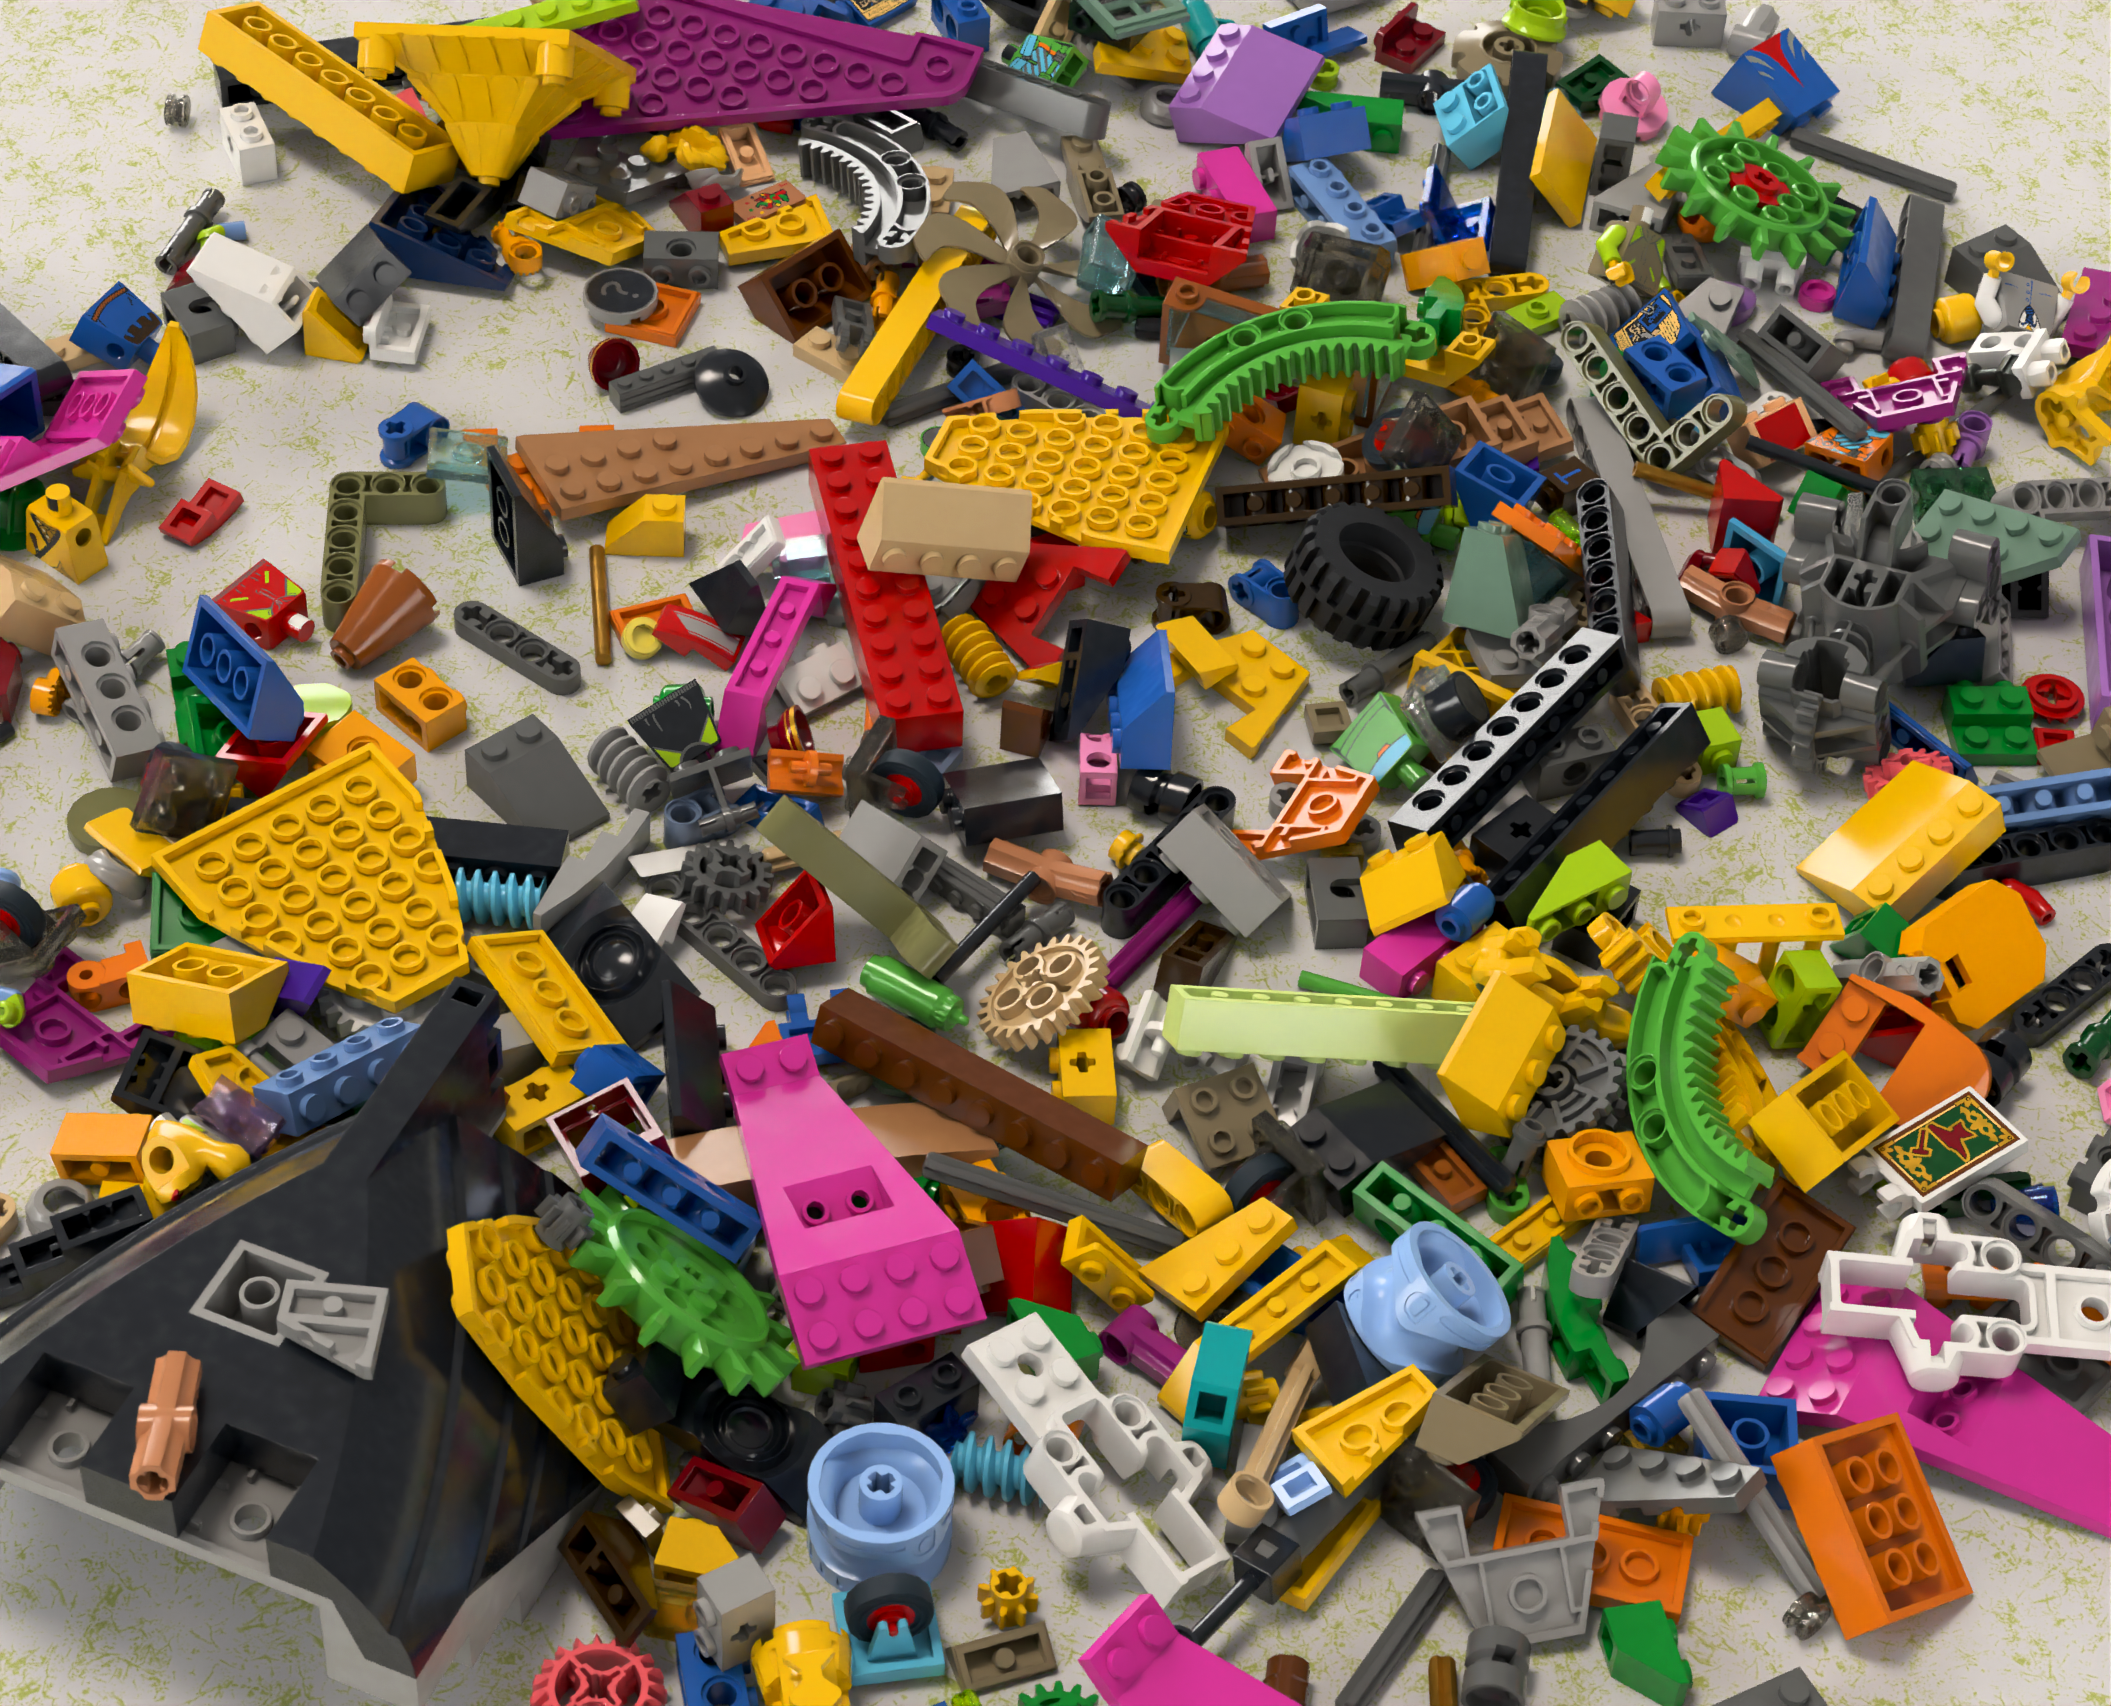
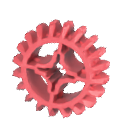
M598 1634L595 1635L592 1644L584 1645L576 1637L573 1643V1650L571 1651L558 1646L557 1652H555V1660L544 1659L541 1666V1674L535 1675V1679L532 1682L533 1692L532 1696H530V1706H560L559 1702L562 1696L572 1687L575 1690V1694L570 1697V1703L565 1706H623L627 1703V1697L633 1693H636L638 1696L634 1706H665L667 1704L664 1676L661 1668L654 1667L651 1653L640 1655V1649L636 1642L630 1648H622L617 1637L610 1644L602 1643Z

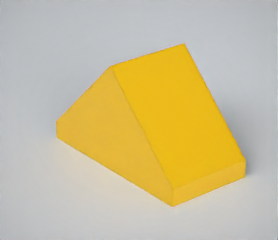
M316 287L312 291L302 312L305 355L358 364L363 360L369 344H364L363 342L364 328L355 324L332 303L320 287Z

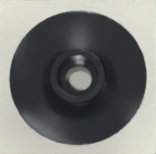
M726 348L714 350L699 361L694 372V387L697 395L709 409L723 416L744 417L751 415L762 407L768 396L769 380L764 368L755 358L740 350ZM729 374H733L739 379H733Z

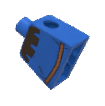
M118 281L81 316L69 341L119 370L128 369L138 358L151 366L160 345L154 340L163 323L147 305L123 283Z

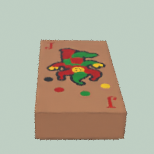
M788 180L781 181L734 201V222L741 224L756 217L764 220L777 215V209L790 205L792 208H796L805 204L806 196Z

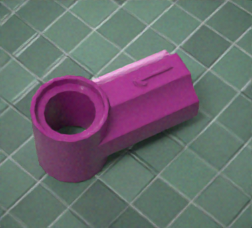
M1135 1304L1127 1307L1098 1335L1103 1347V1353L1112 1362L1122 1366L1131 1362L1162 1386L1165 1385L1187 1352V1350L1159 1331V1326L1151 1313Z

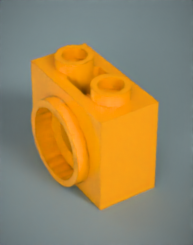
M353 710L306 749L308 774L372 742L411 784L417 780L415 754L356 710Z
M1586 1129L1576 1133L1571 1138L1546 1141L1541 1176L1563 1222L1650 1211L1655 1177L1632 1131L1614 1133L1604 1129Z

